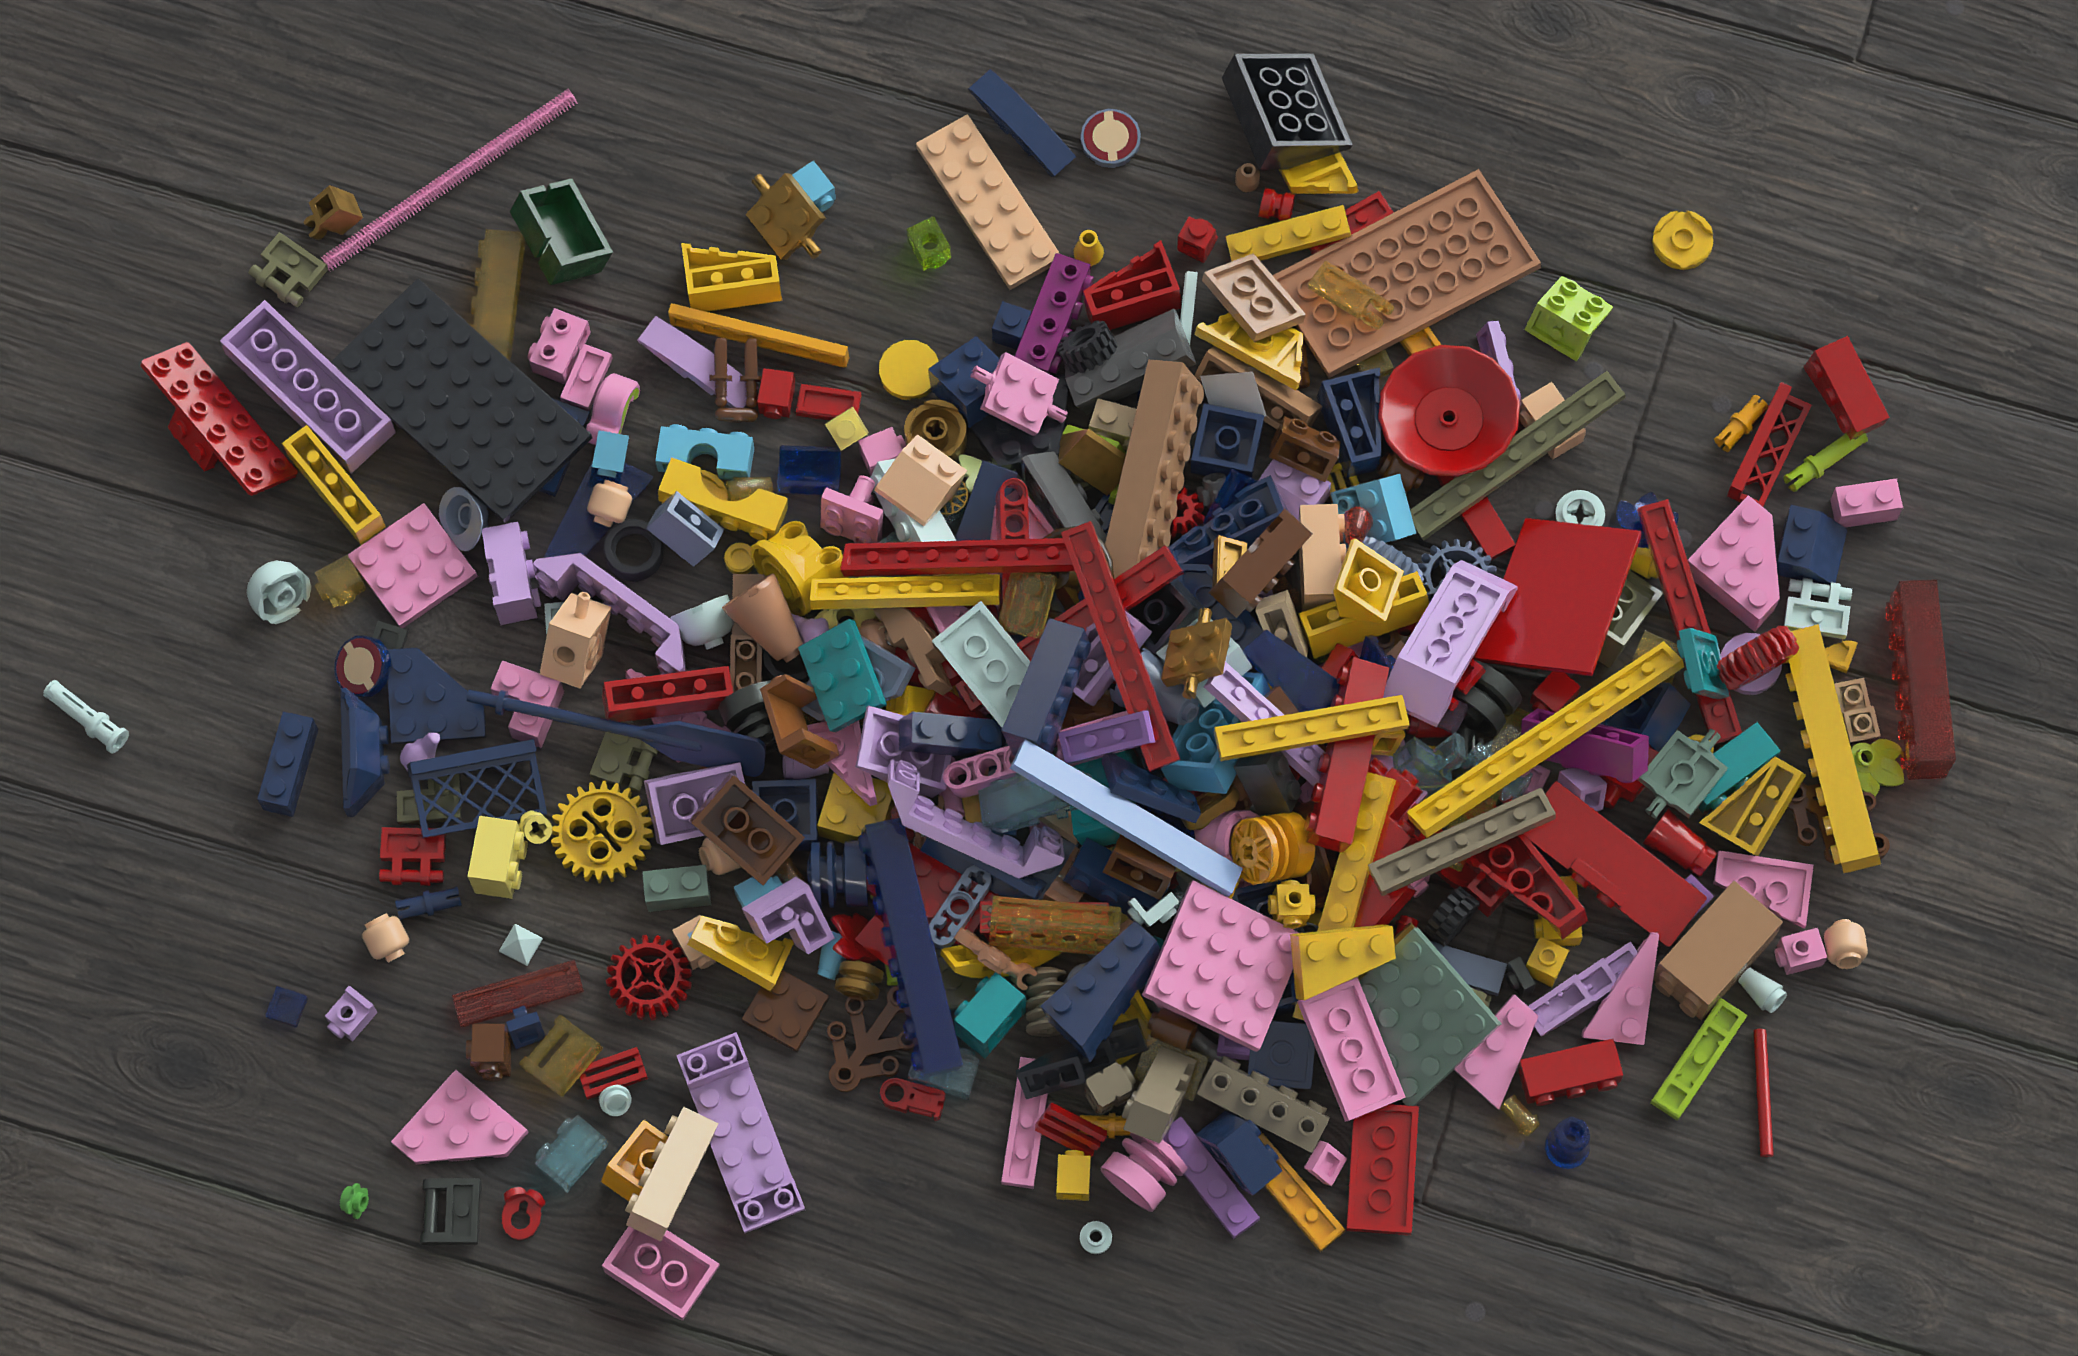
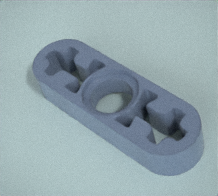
M975 865L965 870L928 926V938L934 947L943 949L951 947L955 943V935L961 927L965 928L979 907L980 901H983L992 885L991 874ZM980 874L983 875L984 885H976L972 891V895L976 897L974 900L966 892L969 891L972 885L970 877L977 878ZM957 899H963L969 904L968 911L962 915H957L950 909L952 902ZM946 914L952 920L948 927L949 937L943 936L939 940L937 939L935 929L942 930L944 928L947 918L943 916Z

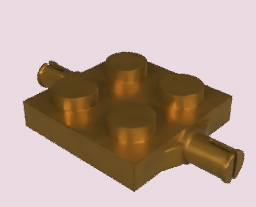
M784 173L772 186L767 183L762 174L755 176L751 183L758 189L761 196L758 202L746 213V216L780 259L787 260L796 249L801 247L806 250L811 259L817 258L818 254L822 253V250L812 240V237L817 227L826 219L792 174Z
M1201 608L1199 610L1198 621L1195 625L1171 630L1161 680L1166 687L1184 684L1182 695L1189 700L1196 698L1197 686L1200 682L1210 677L1223 675L1232 624L1227 618L1210 621L1212 611L1208 608Z

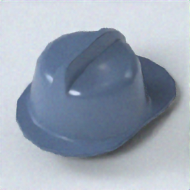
M453 487L447 490L439 505L441 525L458 549L469 551L478 543L482 529L488 527L487 507L478 498L461 487Z

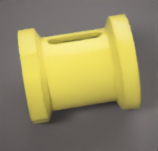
M530 810L521 816L519 828L530 842L541 844L550 838L552 826L542 813ZM535 821L538 823L539 831L536 833L532 831L531 825Z

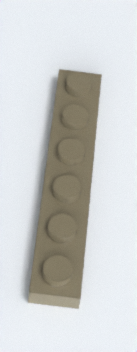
M1539 788L1368 864V871L1379 892L1384 896L1556 819V813L1543 789Z

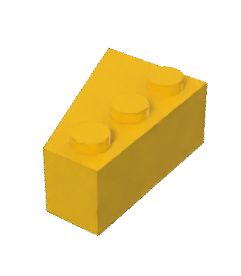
M681 243L691 308L713 311L782 301L775 255L738 251L737 254L721 252L719 248L709 247V250L691 248V244Z
M1774 757L1699 823L1753 855L1759 856L1806 774L1781 759Z
M1382 924L1290 934L1295 994L1297 999L1303 1001L1396 959L1393 926Z

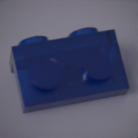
M781 445L779 447L777 493L823 495L826 487L839 492L842 470L840 448Z

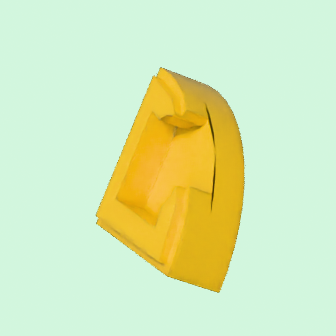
M1842 641L1827 647L1825 651L1830 668L1847 673L1858 643Z

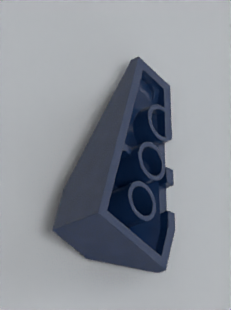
M1271 475L1240 490L1234 495L1237 500L1224 510L1220 507L1212 513L1214 518L1202 527L1195 526L1168 548L1176 561L1181 564H1213L1214 540L1218 535L1245 542L1248 549L1284 509L1288 511Z

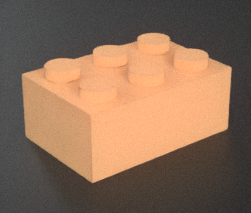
M1338 504L1300 505L1298 521L1313 533L1299 549L1302 612L1335 601L1333 589L1346 556V544H1340L1343 543V533L1345 532L1344 514H1338Z

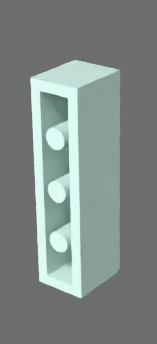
M895 459L877 462L870 477L874 480L875 487ZM873 489L872 492L876 494L883 507L884 514L891 521L900 541H956L940 511L925 526H922Z

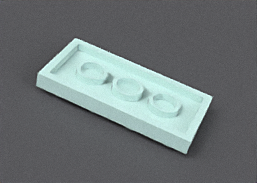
M980 601L935 637L932 642L1003 728L1029 667L1030 660L983 602Z

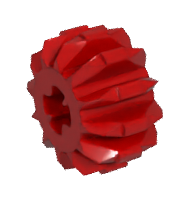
M1185 487L1182 488L1181 494H1178L1176 500L1177 510H1181V514L1184 513V516L1177 517L1176 515L1175 519L1172 520L1170 526L1172 540L1176 538L1177 533H1181V536H1183L1188 530L1190 531L1195 526H1198L1197 524L1204 523L1205 516L1201 514L1204 511L1203 503H1197L1198 495L1196 493L1187 496V488Z

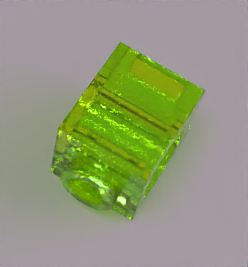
M934 216L907 228L908 243L923 270L939 268L951 258L950 245ZM928 242H933L937 244V247L928 250L925 249L923 245Z

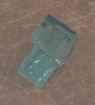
M1455 732L1436 748L1432 749L1417 737H1414L1393 754V767L1401 772L1404 769L1411 772L1419 780L1416 786L1421 790L1434 791L1442 789L1452 782L1451 771L1460 767L1466 760L1465 739Z

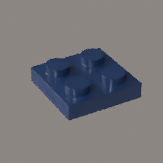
M1272 1020L1260 1050L1255 1052L1250 1049L1248 1074H1251L1252 1070L1265 1075L1269 1078L1267 1084L1271 1086L1284 1085L1292 1088L1311 1089L1315 1045L1306 1023Z

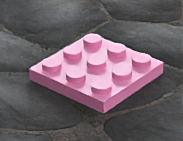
M425 503L348 554L349 560L400 628L406 627L478 577L475 570Z

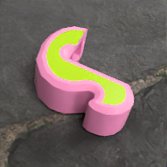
M615 373L603 380L594 400L591 421L586 426V430L592 435V439L588 443L596 445L598 430L621 434L630 401L633 402L639 397L640 386L637 381Z

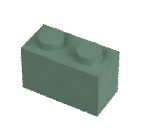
M706 865L643 871L644 895L648 912L711 905L709 874Z

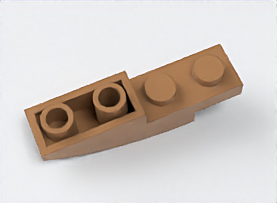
M733 574V598L745 592L750 586L763 579L765 575ZM735 622L732 627L730 676L733 693L748 685L762 682L764 663L762 656L763 648Z
M906 607L873 608L875 615L884 623L887 629L885 636L889 643L895 648L899 647L905 650L910 660L917 665L920 671L918 678L927 690L932 689L941 695L953 689L941 665L947 659L932 642L938 636L936 632L921 617Z

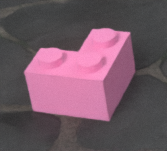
M505 661L501 662L491 686L493 695H499L500 690L508 691V698L558 708L564 694L560 681ZM514 712L508 728L512 738L519 741L534 739L535 746L542 748L553 720Z

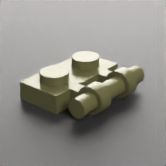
M279 232L260 254L262 259L268 264L264 269L255 264L250 268L248 274L256 279L258 285L264 289L268 287L278 294V299L284 303L289 302L297 308L303 302V297L296 293L298 287L302 286L310 292L328 271L327 264ZM278 271L289 277L285 284L274 278Z
M605 732L590 771V777L602 782L606 781V783L611 785L618 783L620 787L624 776L631 778L628 788L635 792H640L643 782L648 780L650 774L648 768L653 756H657L658 750L640 739ZM634 751L641 752L636 766L629 765Z

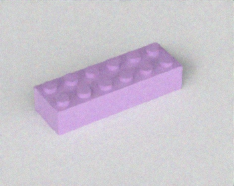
M265 300L220 340L225 354L302 428L307 425L331 455L351 474L396 433L391 419Z

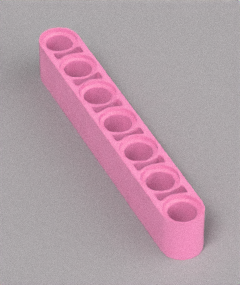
M1127 711L1063 729L1060 732L1125 716L1128 713ZM1058 736L1055 747L1058 748V750L1055 754V757L1064 762L1061 743ZM1009 746L953 762L945 768L943 773L945 784L952 793L961 798L1027 780V778L1010 769L1015 756ZM1104 755L1098 756V757H1094V758H1090V759H1086V760H1082V761H1078V762H1074V763H1069V765H1070V766H1075V765H1078V764H1081V763H1085V762H1088V761H1091V760H1095V759L1101 758V757H1103ZM997 766L996 772L993 775L984 776L985 770L988 767ZM967 775L964 783L954 785L955 779L958 776Z

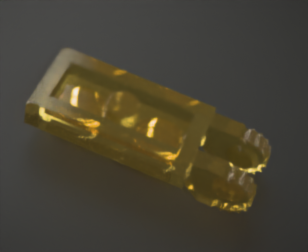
M1324 261L1308 282V289L1354 317L1361 318L1365 324L1377 330L1384 323L1377 314L1367 309L1369 304L1371 303L1376 310L1388 316L1394 311V306L1388 300L1376 294L1374 289L1327 261Z

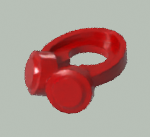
M522 1187L511 1188L504 1193L506 1204L502 1212V1225L505 1232L511 1238L525 1240L537 1231L541 1222V1208L546 1202L543 1196L536 1190L529 1189L525 1191ZM526 1201L528 1203L526 1213L530 1216V1223L524 1229H516L511 1223L512 1216L519 1212L520 1203Z

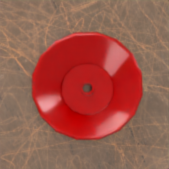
M1438 345L1413 353L1393 369L1380 392L1378 420L1386 443L1404 463L1429 475L1458 477L1486 468L1506 451L1518 429L1520 401L1512 378L1492 357L1466 346ZM1447 415H1451L1455 419L1451 422H1447L1443 418Z

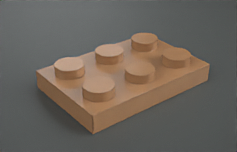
M1254 253L1204 272L1202 281L1254 342L1304 322L1306 314Z

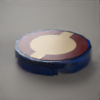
M367 635L354 636L345 641L335 659V677L340 688H347L356 697L363 698L371 697L380 692L387 683L389 675L386 674L388 667H391V659L386 646L379 639Z

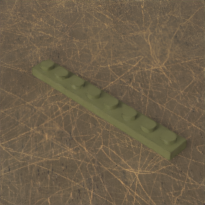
M1604 372L1515 435L1506 451L1486 468L1454 478L1410 509L1416 532L1424 541L1626 398L1625 393L1609 372Z

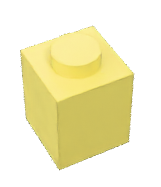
M854 407L849 408L825 424L841 451L869 433Z

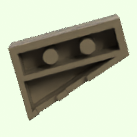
M1161 1046L1143 1083H1139L1137 1090L1133 1092L1131 1099H1128L1122 1114V1117L1127 1119L1124 1130L1160 1144L1177 1118L1197 1060Z

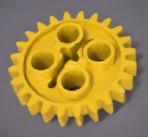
M606 781L602 782L600 789H596L594 784L590 782L588 792H585L580 786L577 787L579 796L575 798L571 794H567L569 805L558 804L559 810L563 814L552 816L554 822L559 824L552 827V834L558 836L551 840L552 846L560 847L555 851L556 857H565L562 862L565 869L574 865L572 873L575 877L581 871H584V879L587 882L592 874L596 875L598 883L602 882L603 875H608L610 881L614 882L616 872H619L624 878L627 877L626 867L629 866L636 871L637 866L634 860L645 861L646 858L641 849H651L650 842L645 840L654 835L651 829L646 828L653 824L651 817H644L649 812L647 806L638 807L641 803L639 795L630 799L632 794L630 788L620 793L618 783H615L611 790L608 789ZM602 805L611 807V811L605 816L595 814L596 809ZM584 812H587L601 830L607 829L609 838L621 848L620 852H617L601 833H596L594 825L582 816ZM577 826L588 828L585 835L581 837L573 836L572 831ZM623 827L632 829V833L627 838L617 837V831ZM598 848L609 850L607 856L603 859L592 857L594 851Z

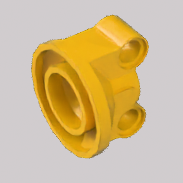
M800 521L788 522L769 540H759L751 546L750 553L758 574H764L766 577L773 573L776 576L790 612L798 616H804L811 611L810 592L812 579L849 578L844 577L840 571L843 558L841 550L834 546L822 549L816 541L809 537L805 525Z

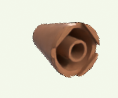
M773 573L756 582L745 592L737 595L722 607L725 613L776 661L783 658L787 663L800 654L798 647L803 642L779 581Z

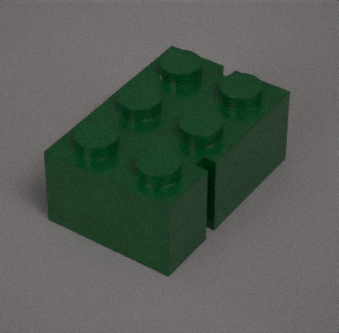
M572 178L551 183L547 188L543 185L520 191L509 211L534 257H541L538 264L550 285L602 272L613 253Z

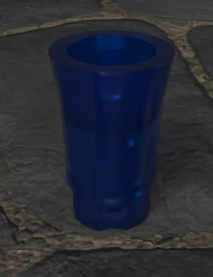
M1569 1117L1562 1120L1556 1128L1550 1131L1545 1141V1151L1552 1163L1558 1167L1570 1169L1578 1167L1585 1162L1590 1152V1131L1587 1124L1583 1120ZM1572 1136L1575 1141H1570L1566 1137Z

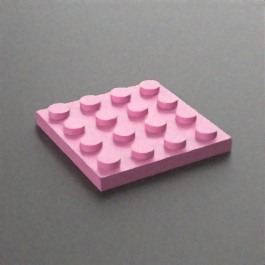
M1192 880L1187 887L1142 996L1257 1052L1262 1046L1293 970L1290 934H1297L1299 932L1291 928H1284L1283 924Z

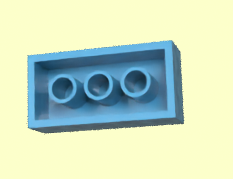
M1246 672L1242 676L1263 696L1271 690L1263 673ZM1215 698L1205 708L1199 703L1197 717L1190 723L1179 725L1172 737L1180 761L1162 767L1161 770L1168 783L1180 789L1226 794L1237 774L1234 766L1238 758L1220 761L1214 728L1242 723V721Z

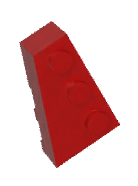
M1161 240L1154 244L1153 249L1143 256L1139 257L1137 255L1130 260L1129 265L1117 273L1115 271L1111 272L1083 291L1085 311L1089 322L1092 324L1094 321H1104L1109 330L1155 317L1172 309H1181L1180 288Z

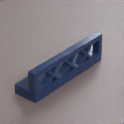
M924 835L926 840L920 851L962 875L967 868L973 865L991 874L992 880L990 890L1008 901L1038 902L1047 885L1046 882L1032 874L1021 878L1014 877ZM979 874L977 878L970 877L971 880L982 886L984 885L983 875Z

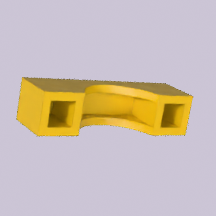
M672 457L658 489V499L662 504L677 491L712 520L720 522L724 528L732 531L743 530L757 540H769L776 535L788 509V498L760 488L749 497L739 501H725L716 498L705 488L701 479L700 467Z

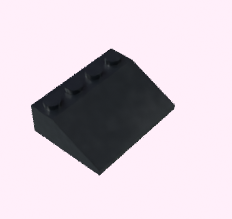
M1234 54L1222 76V80L1259 170H1286L1351 149L1352 142L1314 54Z

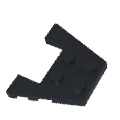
M1064 374L1055 376L1059 381L1053 394L1052 405L1067 411L1069 387ZM995 416L984 417L968 429L975 434L980 441V446L993 464L1010 470L1022 469V458L1027 455L1054 451L1059 459L1060 440L1065 430V421L1060 423L1046 416L1039 433L1035 436Z

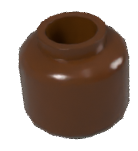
M1387 451L1377 468V474L1380 475V479L1400 474L1405 493H1408L1412 488L1418 489L1425 476V473L1404 463L1394 451L1391 453Z

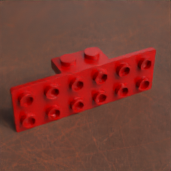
M183 343L142 360L140 365L176 408L168 429L204 471L214 468L217 459H219L250 496L296 477L298 471L190 343Z
M1557 781L1554 782L1545 795L1556 813V819L1524 834L1533 844L1571 872L1572 876L1570 878L1584 889L1589 886L1597 892L1596 898L1610 909L1615 906L1649 934L1651 932L1658 933L1659 941L1666 947H1670L1707 900V897Z

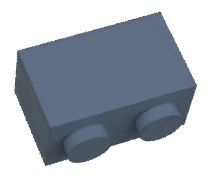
M677 491L655 510L646 527L648 531L693 567L715 549L724 531L720 525Z

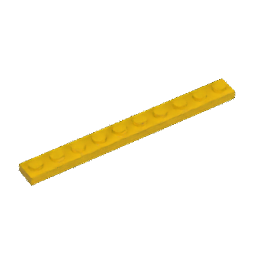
M1663 641L1408 810L1409 820L1426 838L1430 837L1684 668L1683 659Z

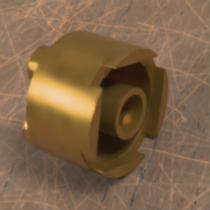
M929 400L916 409L914 408L908 414L904 425L906 446L919 435L956 463L958 462V456L960 454L964 455L967 447L966 423L953 404L943 400Z

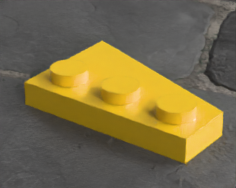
M701 916L687 943L688 946L769 991L776 984L794 944L793 940L784 938L782 941L774 939L769 943H765L755 934L741 931L738 925Z

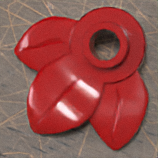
M855 913L852 918L845 914H839L830 919L842 936L832 948L836 953L851 961L860 960L861 962L872 963L879 960L855 940L869 922L866 918Z

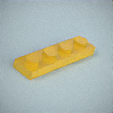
M1344 205L1231 234L1226 236L1231 261L1253 253L1261 261L1352 236Z

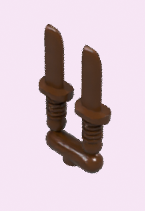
M717 338L715 342V375H709V381H715V403L720 407L715 411V418L718 421L741 423L754 422L758 419V412L753 408L757 406L756 382H761L762 376L757 374L756 338H749L745 343V376H740V382H746L745 397L747 399L745 403L749 408H722L727 405V381H732V375H727L726 338Z

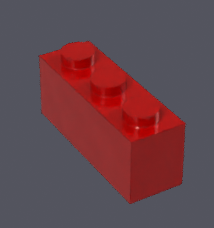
M1614 1038L1522 1059L1517 1067L1527 1104L1536 1102L1537 1106L1555 1102V1097L1567 1095L1568 1099L1578 1098L1585 1095L1586 1090L1598 1088L1600 1092L1616 1088L1617 1083H1620L1623 1078V1071Z

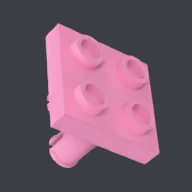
M860 475L850 496L826 487L821 497L820 527L831 535H841L853 540L854 543H880L882 540L883 509L872 506L874 497L871 493L875 487L874 480Z

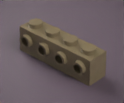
M1223 1056L1222 1060L1217 1057L1214 1059L1197 1092L1198 1095L1246 1120L1250 1119L1254 1124L1313 1153L1330 1119V1115L1325 1113L1327 1110L1325 1106L1313 1100H1310L1307 1104L1297 1099L1298 1093L1284 1085L1277 1089L1267 1084L1269 1081L1268 1077L1252 1070L1251 1074L1240 1070L1241 1064L1227 1056Z

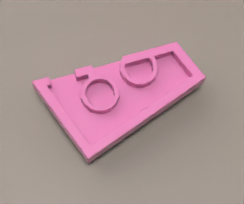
M1718 851L1713 884L1726 889L1735 881L1773 914L1805 929L1814 865Z
M1515 994L1495 1014L1502 1025L1454 1069L1458 1075L1498 1110L1538 1019V1015Z

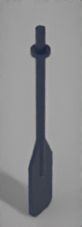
M469 689L467 694V702L494 707L496 715L503 716L505 710L637 738L676 761L709 768L740 762L743 775L751 777L759 776L765 767L766 745L762 740L751 736L681 721L637 726L508 698V691L500 690L499 695H493Z

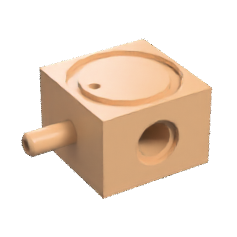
M581 592L578 595L571 593L549 623L540 675L581 688L602 658L612 607L591 600L590 595L586 592Z

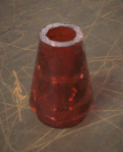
M1353 507L1344 513L1346 543L1350 545L1351 540L1354 538L1363 543L1372 528L1373 518L1365 508Z

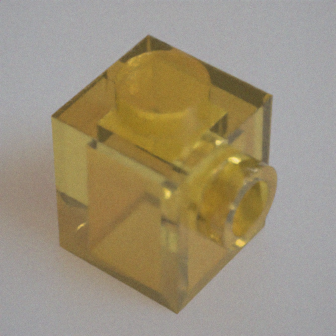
M348 555L315 572L319 583L314 586L322 601L329 599L333 608L338 605L344 606L355 600L356 595L366 590Z

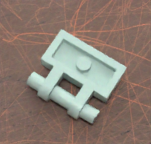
M1803 578L1802 581L1790 579L1788 591L1800 593V598L1788 596L1783 626H1787L1790 631L1819 624L1821 636L1845 639L1851 606L1839 605L1838 602L1839 599L1850 601L1852 589L1840 587L1841 584L1833 582L1830 585L1814 583L1813 579ZM1811 595L1828 597V603L1810 600Z

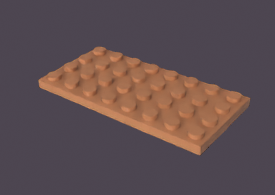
M1478 169L1352 234V237L1344 238L1272 276L1306 314L1304 322L1296 325V328L1303 333L1306 344L1327 377L1331 378L1541 268V262Z

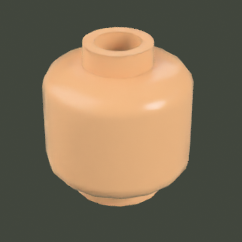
M606 479L603 484L598 483L594 486L587 505L588 512L595 515L594 522L611 527L613 522L622 523L625 521L632 502V496L627 492L628 487Z
M707 837L703 840L702 847L699 848V856L702 865H706L707 871L711 870L716 875H722L740 868L735 861Z
M386 913L365 924L366 930L362 933V939L374 959L386 958L389 963L405 954L402 948L408 945L409 937L398 917H389Z
M1842 919L1834 922L1825 931L1824 942L1827 959L1832 964L1837 965L1841 969H1851L1859 966L1866 958L1868 949L1865 932L1859 924Z

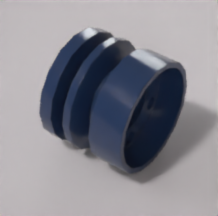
M866 840L845 841L843 855H836L833 841H828L827 856H821L820 842H812L811 852L807 861L808 885L820 908L823 906V894L829 895L830 908H835L838 893H844L847 907H868Z

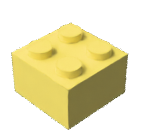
M479 816L468 871V879L476 894L512 899L514 889L519 890L522 871H518L520 859L524 860L526 857L528 843L524 841V832H521L517 821Z

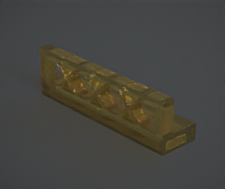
M993 896L989 945L1097 955L1108 944H1099L1094 940L1102 938L1112 939L1113 941L1119 935L1121 907ZM996 930H1010L1014 934L1010 936L997 935ZM1043 933L1045 937L1033 938L1031 934ZM1066 935L1075 936L1077 940L1066 941L1062 937Z

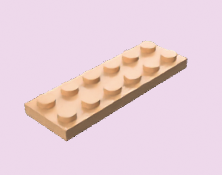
M968 114L916 143L917 150L1009 290L1050 268L1055 254L1059 253V251Z

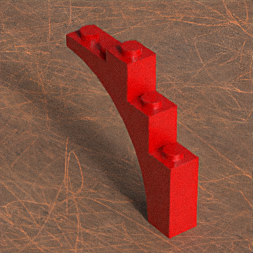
M1374 757L1372 761H1369L1367 772L1392 778L1396 782L1373 862L1420 842L1413 835L1416 832L1415 828L1401 817L1423 793L1416 786L1419 780L1407 769L1401 772L1392 767L1389 770ZM1369 872L1354 927L1388 925L1417 890L1409 884L1382 896Z

